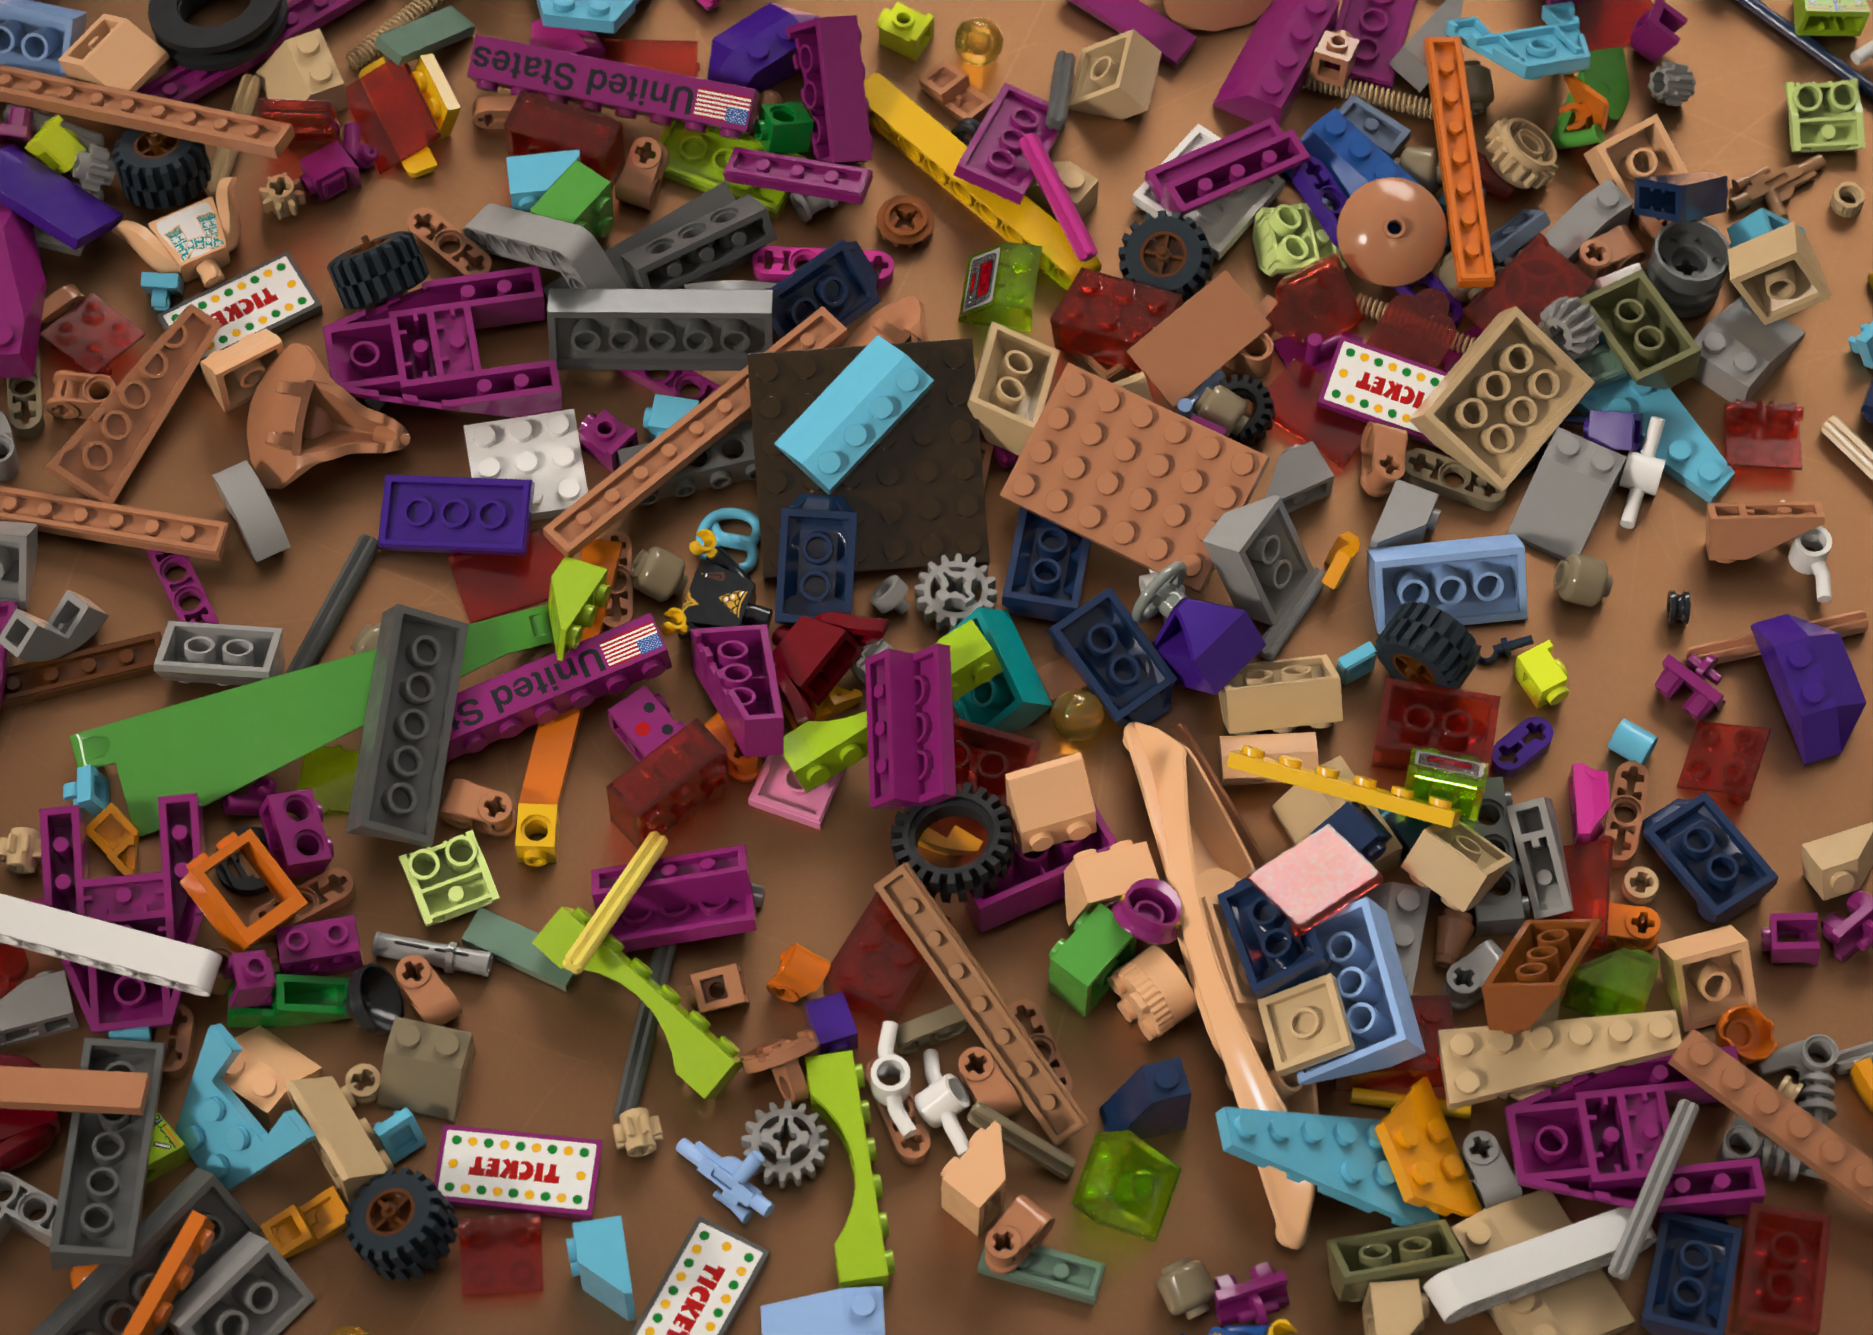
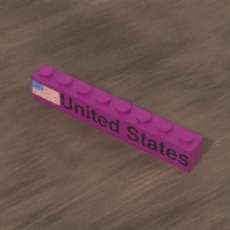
M478 34L475 36L467 74L468 78L477 82L476 88L485 91L497 92L498 87L511 89V95L526 97L533 94L546 96V102L566 106L567 100L581 103V109L601 113L602 107L616 110V116L636 120L637 114L650 116V122L657 125L670 127L672 121L685 123L684 129L697 133H706L707 128L720 130L719 136L733 140H741L742 135L752 137L761 95L753 88Z
M651 613L581 641L576 649L571 648L563 661L557 660L555 652L458 692L446 765L451 759L466 753L479 752L487 744L502 738L515 737L523 729L538 723L551 722L561 713L574 708H584L595 699L610 693H620L631 684L646 678H656L662 675L665 670L672 668L668 650Z

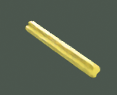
M652 831L648 834L566 954L563 961V967L566 970H570L573 974L582 973L666 849L668 844L666 836L660 835L657 831Z

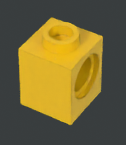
M518 804L515 840L518 862H524L527 865L536 867L544 866L547 863H557L560 827L558 805ZM535 833L546 835L545 838L539 841L529 839Z

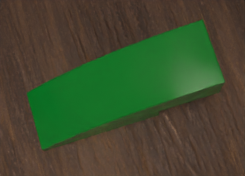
M276 974V983L271 991L273 1004L230 1009L228 1003V1027H287L351 1018L347 1016L343 1004L350 978ZM235 979L232 980L227 990L228 1001L236 987Z

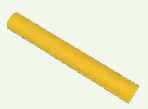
M1352 1087L1350 1103L1393 1108L1407 1094ZM1437 1099L1444 1116L1470 1119L1472 1105L1448 1110L1447 1101Z

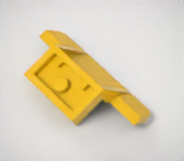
M433 53L420 55L416 68L412 72L411 79L401 80L397 83L383 57L362 68L359 73L360 81L407 174L413 178H418L435 171L437 162L428 144L451 135L461 107Z

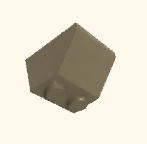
M395 1016L384 1052L377 1101L378 1107L401 1111L407 1107L414 1115L455 1123L476 1053L473 1034Z

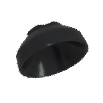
M376 963L364 965L352 973L347 985L346 998L343 1000L347 1016H350L356 1025L373 1035L390 1033L395 1016L403 1018L404 1014L402 995L395 979L386 968Z

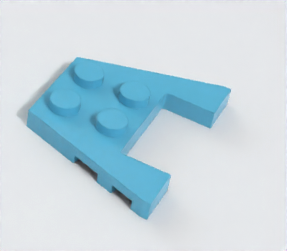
M536 0L543 26L613 34L635 12V5L640 1Z
M1572 1L1544 5L1541 19L1547 24L1545 26L1492 33L1476 16L1447 21V36L1461 37L1463 45L1523 79L1537 80L1542 76L1554 74L1568 75L1574 71L1589 69L1591 55L1584 34L1580 33V21L1578 16L1574 15L1575 6Z
M219 1023L211 1025L207 1030L175 1133L185 1143L188 1155L197 1166L214 1174L224 1187L231 1192L265 1171L271 1164L292 1154L298 1147L313 1141L317 1135L295 1109L284 1112L269 1133L262 1127L222 1079L243 1048L227 1029Z

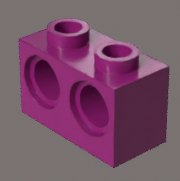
M312 788L267 795L258 813L272 857L289 879L316 876L323 873L334 856V847L331 838L325 835L322 824L324 818L323 809L320 802L315 801ZM287 813L295 814L300 821L290 818ZM298 848L307 850L311 856L302 854Z
M354 915L276 928L283 974L329 976L353 972L364 966L359 932Z

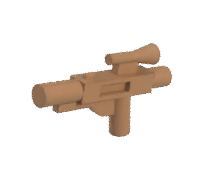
M1817 154L1798 165L1793 164L1769 177L1766 174L1770 173V168L1766 166L1750 175L1732 179L1731 183L1734 190L1740 192L1744 189V192L1728 200L1730 209L1736 213L1747 206L1752 207L1765 200L1770 212L1787 219L1788 214L1783 203L1791 199L1796 187L1817 177L1816 171L1826 166L1824 157L1821 154Z

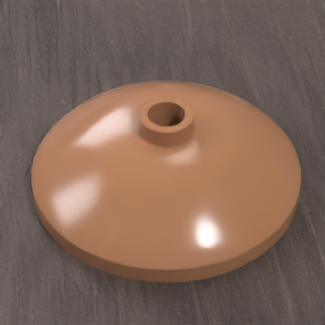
M1381 178L1361 186L1344 204L1337 224L1338 247L1348 267L1363 280L1383 287L1406 286L1425 277L1440 260L1447 240L1445 215L1436 198L1421 185L1403 178ZM1391 222L1398 223L1401 227V232L1391 234L1387 228L1388 224Z

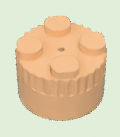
M1151 945L1107 978L1110 987L1122 999L1117 1003L1118 1009L1128 1022L1136 1019L1142 1033L1149 1041L1155 1037H1160L1198 1010L1195 994L1187 981L1189 975L1186 967L1182 964L1176 965L1162 949L1155 945Z

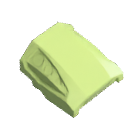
M1858 79L1833 83L1832 81L1826 83L1807 82L1800 84V82L1795 84L1794 82H1786L1783 85L1788 104L1792 153L1847 151L1866 148L1864 117L1859 96Z
M1306 203L1294 205L1281 204L1278 207L1271 208L1262 207L1255 215L1252 240L1259 269L1268 276L1273 277L1276 274L1306 275L1317 270L1323 274L1332 275L1342 273L1346 269L1345 262L1341 260L1339 249L1332 243Z
M473 830L465 832V836L462 834L453 837L448 842L445 840L440 845L431 848L429 846L426 849H419L414 853H409L410 857H407V854L399 856V861L408 879L426 927L472 912L500 900Z

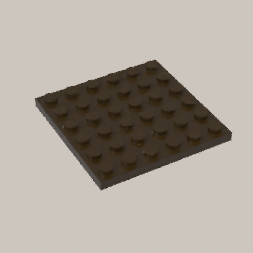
M972 338L892 344L893 346L908 355L934 382L933 387L830 495L844 496L849 506L855 512H858L855 573L928 568L930 561L939 566L941 565L942 555H946L950 562L955 561L957 553L961 554L962 562L967 563L971 557H975L976 564H987L990 560L979 419L973 417L967 406L975 381ZM866 346L747 354L764 579H777L781 509L791 505L799 494L828 495L780 451L774 443Z

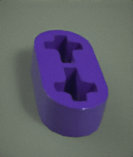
M1537 716L1529 717L1522 721L1493 746L1489 760L1492 771L1503 778H1513L1520 774L1550 748L1553 737L1551 724L1544 718ZM1529 731L1533 734L1542 733L1541 741L1535 738L1527 745L1525 744ZM1515 750L1518 751L1513 763L1510 761L1502 763L1500 761L1502 754L1507 757Z

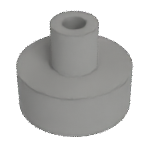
M892 575L875 589L870 602L881 613H887L894 609L901 615L910 607V603L904 598L908 591V585L897 575Z

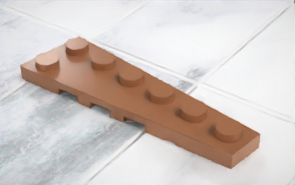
M192 303L188 305L46 465L45 470L91 500L113 504L222 324Z

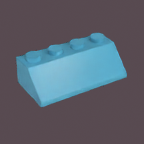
M877 335L784 432L774 445L830 496L933 387L934 380L908 355Z

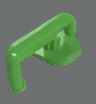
M1621 47L1590 51L1589 69L1580 70L1576 78L1608 100L1607 120H1618L1622 117L1630 99L1624 50ZM1570 92L1565 104L1575 102ZM1571 110L1559 115L1550 136L1555 149L1581 147L1595 143L1601 144L1605 141L1604 131L1597 123H1594L1588 129L1568 131L1566 127L1573 124L1576 120L1575 113Z

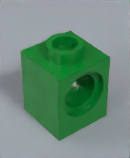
M801 101L761 105L759 118L754 123V135L766 152L776 154L808 152L814 121Z

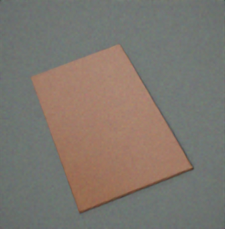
M1225 269L1126 352L1173 408L1180 399L1189 395L1271 325Z

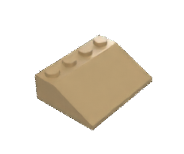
M1514 306L1497 314L1409 418V421L1435 446L1502 492L1516 478L1593 386L1595 381L1517 306Z
M1538 1190L1486 1208L1450 1227L1465 1255L1466 1263L1572 1225V1222L1552 1192ZM1601 1268L1487 1310L1502 1335H1615L1635 1324L1633 1316Z

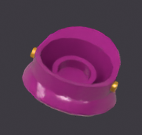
M1153 878L1141 879L1132 884L1126 894H1122L1119 902L1113 906V916L1118 925L1135 938L1157 945L1168 944L1175 940L1177 929L1181 923L1179 920L1182 905L1177 892L1166 882Z

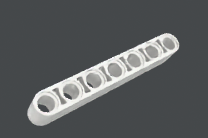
M0 894V943L194 995L208 997L211 994L223 958L214 951Z
M1622 1206L1452 1267L1435 1275L1425 1283L1423 1288L1445 1324H1449L1610 1265L1633 1208ZM1651 1226L1639 1253L1656 1242L1657 1235Z

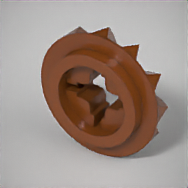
M899 195L890 198L880 207L877 213V229L881 232L883 240L888 239L894 244L895 248L902 244L907 245L911 249L915 243H925L927 236L933 233L935 223L933 210L928 203L916 196ZM899 218H903L905 221L912 219V228L906 225L899 227Z

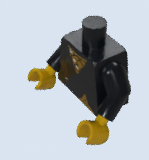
M702 529L696 532L697 536L703 540L704 546L694 540L689 544V549L695 555H707L706 560L700 559L682 609L670 608L663 614V617L671 620V622H665L661 625L662 634L671 636L677 632L680 639L691 644V629L767 624V628H769L773 609L755 604L756 584L723 549L718 546L715 547L716 537L711 530Z

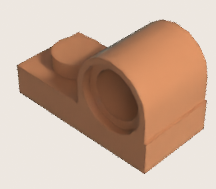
M1267 294L1258 304V310L1271 326L1225 363V366L1242 376L1244 374L1250 375L1251 379H1260L1269 373L1274 343L1270 336L1280 321L1277 317L1279 301ZM1251 353H1257V354H1259V355H1261V356H1259V357H1253V356H1251V355H1249V354H1251Z

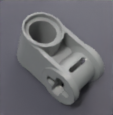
M1489 939L1481 943L1470 954L1448 969L1446 983L1442 989V999L1451 1009L1457 1011L1467 1010L1483 999L1482 985L1504 953L1494 940Z
M1482 1130L1470 1133L1464 1140L1459 1154L1482 1209L1484 1210L1521 1197L1522 1189L1517 1184L1516 1174L1509 1166L1494 1135ZM1475 1149L1478 1154L1472 1155L1471 1152ZM1481 1153L1486 1154L1484 1159H1482L1480 1155Z

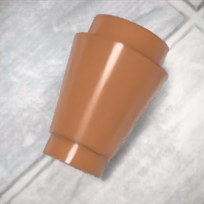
M1444 909L1442 916L1437 918L1435 957L1433 960L1435 965L1449 969L1460 960L1475 930L1473 925L1474 916L1467 912L1463 913L1461 910Z

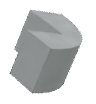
M247 460L212 475L225 508L236 520L249 554L256 562L291 547L267 493Z
M67 590L48 622L16 608L0 634V644L22 660L41 662L56 659L83 645L99 630L109 615L88 598Z

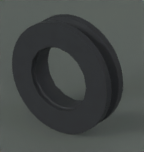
M150 0L148 5V18L152 30L155 33L158 45L168 53V59L181 67L197 71L224 70L253 60L268 50L278 40L286 27L289 17L287 0H251L248 8L239 17L226 24L213 27H196L186 23L187 19L198 6L209 0Z

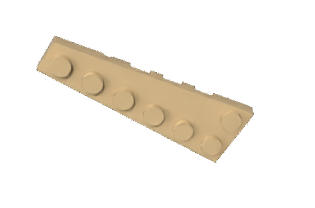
M1676 1010L1538 1021L1528 1030L1518 1034H1506L1503 1030L1489 1031L1488 1026L1438 1030L1437 1043L1448 1110L1497 1099L1498 1095L1514 1091L1521 1093L1533 1090L1535 1086L1557 1081V1083L1569 1081L1574 1076L1590 1072L1597 1074L1613 1070L1618 1066H1629L1673 1055L1682 1043Z

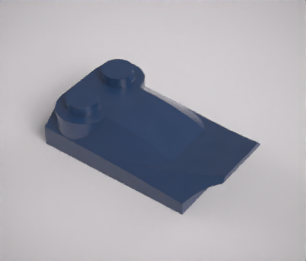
M840 239L772 288L764 289L773 290V344L783 338L821 306L846 327L881 302L876 292L879 276L857 241L846 242Z
M799 494L791 505L781 509L775 623L793 626L802 616L815 618L821 613L832 611L853 613L858 512H855L849 506L844 496Z
M1020 507L1002 596V605L1007 607L1012 613L1020 616L1056 622L1061 621L1077 610L1080 606L1091 541Z
M1111 587L1082 605L1047 631L1052 638V645L1055 651L1060 656L1067 658L1116 724L1124 727L1129 722L1150 725L1171 710V694L1174 684L1178 679L1137 622L1133 620L1131 614Z
M1706 792L1694 799L1685 800L1678 798L1642 821L1644 826L1643 836L1696 900L1697 910L1706 921L1723 923L1732 919L1760 901L1777 884L1779 876Z
M1288 861L1282 864L1275 863L1236 882L1234 887L1217 895L1252 993L1258 999L1321 977L1326 973L1330 965L1329 953L1321 943L1293 868Z
M1662 1212L1644 1306L1641 1312L1640 1325L1653 1335H1724L1743 1228L1729 1225L1726 1219L1722 1217Z

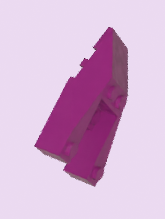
M1 203L0 378L34 377L47 280L40 260L39 246L35 239L34 225Z
M539 266L429 280L422 283V288L402 297L399 294L387 299L386 304L368 312H365V309L324 326L323 334L330 377L356 398L514 418L562 411V392L556 359L481 369L475 329L545 320L544 293Z
M190 793L157 797L162 872L89 879L86 821L79 805L39 809L44 905L195 945L203 912L179 882L189 872L185 866L205 852L203 807L198 794ZM61 959L92 1034L109 1033L112 1030L146 1026L150 1028L173 1026L182 991Z
M1736 1046L1720 1047L1739 1061ZM1673 1055L1629 1066L1622 1065L1613 1070L1597 1074L1590 1072L1575 1076L1571 1081L1556 1088H1547L1505 1107L1504 1111L1517 1184L1519 1186L1634 1209L1669 1126L1668 1108L1677 1107L1681 1099H1687L1697 1105L1718 1103L1720 1101L1668 1064ZM1759 1158L1679 1166L1677 1162L1657 1212L1715 1217L1758 1213L1766 1197Z

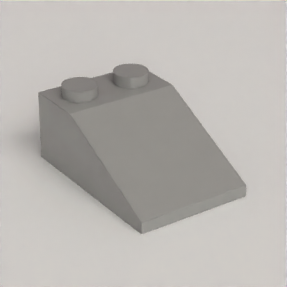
M1741 296L1712 319L1694 339L1701 349L1697 375L1693 376V378L1742 410L1803 339L1806 332L1784 318L1764 325Z
M1558 427L1541 458L1507 535L1516 534L1522 543L1565 561L1572 554L1581 555L1621 480L1627 457Z

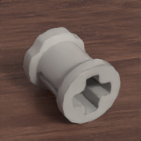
M796 193L790 194L793 207L804 222L810 221L812 215L828 206L834 208L838 205V200Z

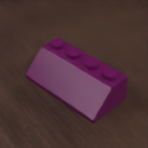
M1273 0L1269 8L1260 16L1217 94L1213 106L1256 124L1273 117L1281 128L1303 88L1302 86L1305 84L1312 66L1315 48L1318 47L1325 30L1333 32L1335 28L1339 1Z

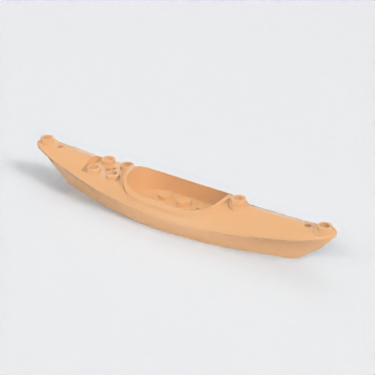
M1129 722L1124 728L1123 744L1131 755L1163 864L1165 880L1177 892L1181 900L1182 911L1179 920L1181 923L1177 929V939L1207 1033L1214 1049L1224 1062L1227 1071L1225 1076L1226 1084L1234 1092L1239 1108L1319 1115L1316 1083L1299 1084L1296 1072L1283 1077L1276 1073L1257 1002L1259 999L1252 993L1217 896L1234 887L1236 882L1257 873L1249 854L1219 797L1191 750L1158 728L1139 722ZM1269 1165L1266 1168L1258 1166L1276 1221L1275 1235L1277 1240L1285 1247L1295 1250L1302 1249L1309 1238L1310 1219L1317 1186L1306 1181L1297 1183L1287 1179V1173Z

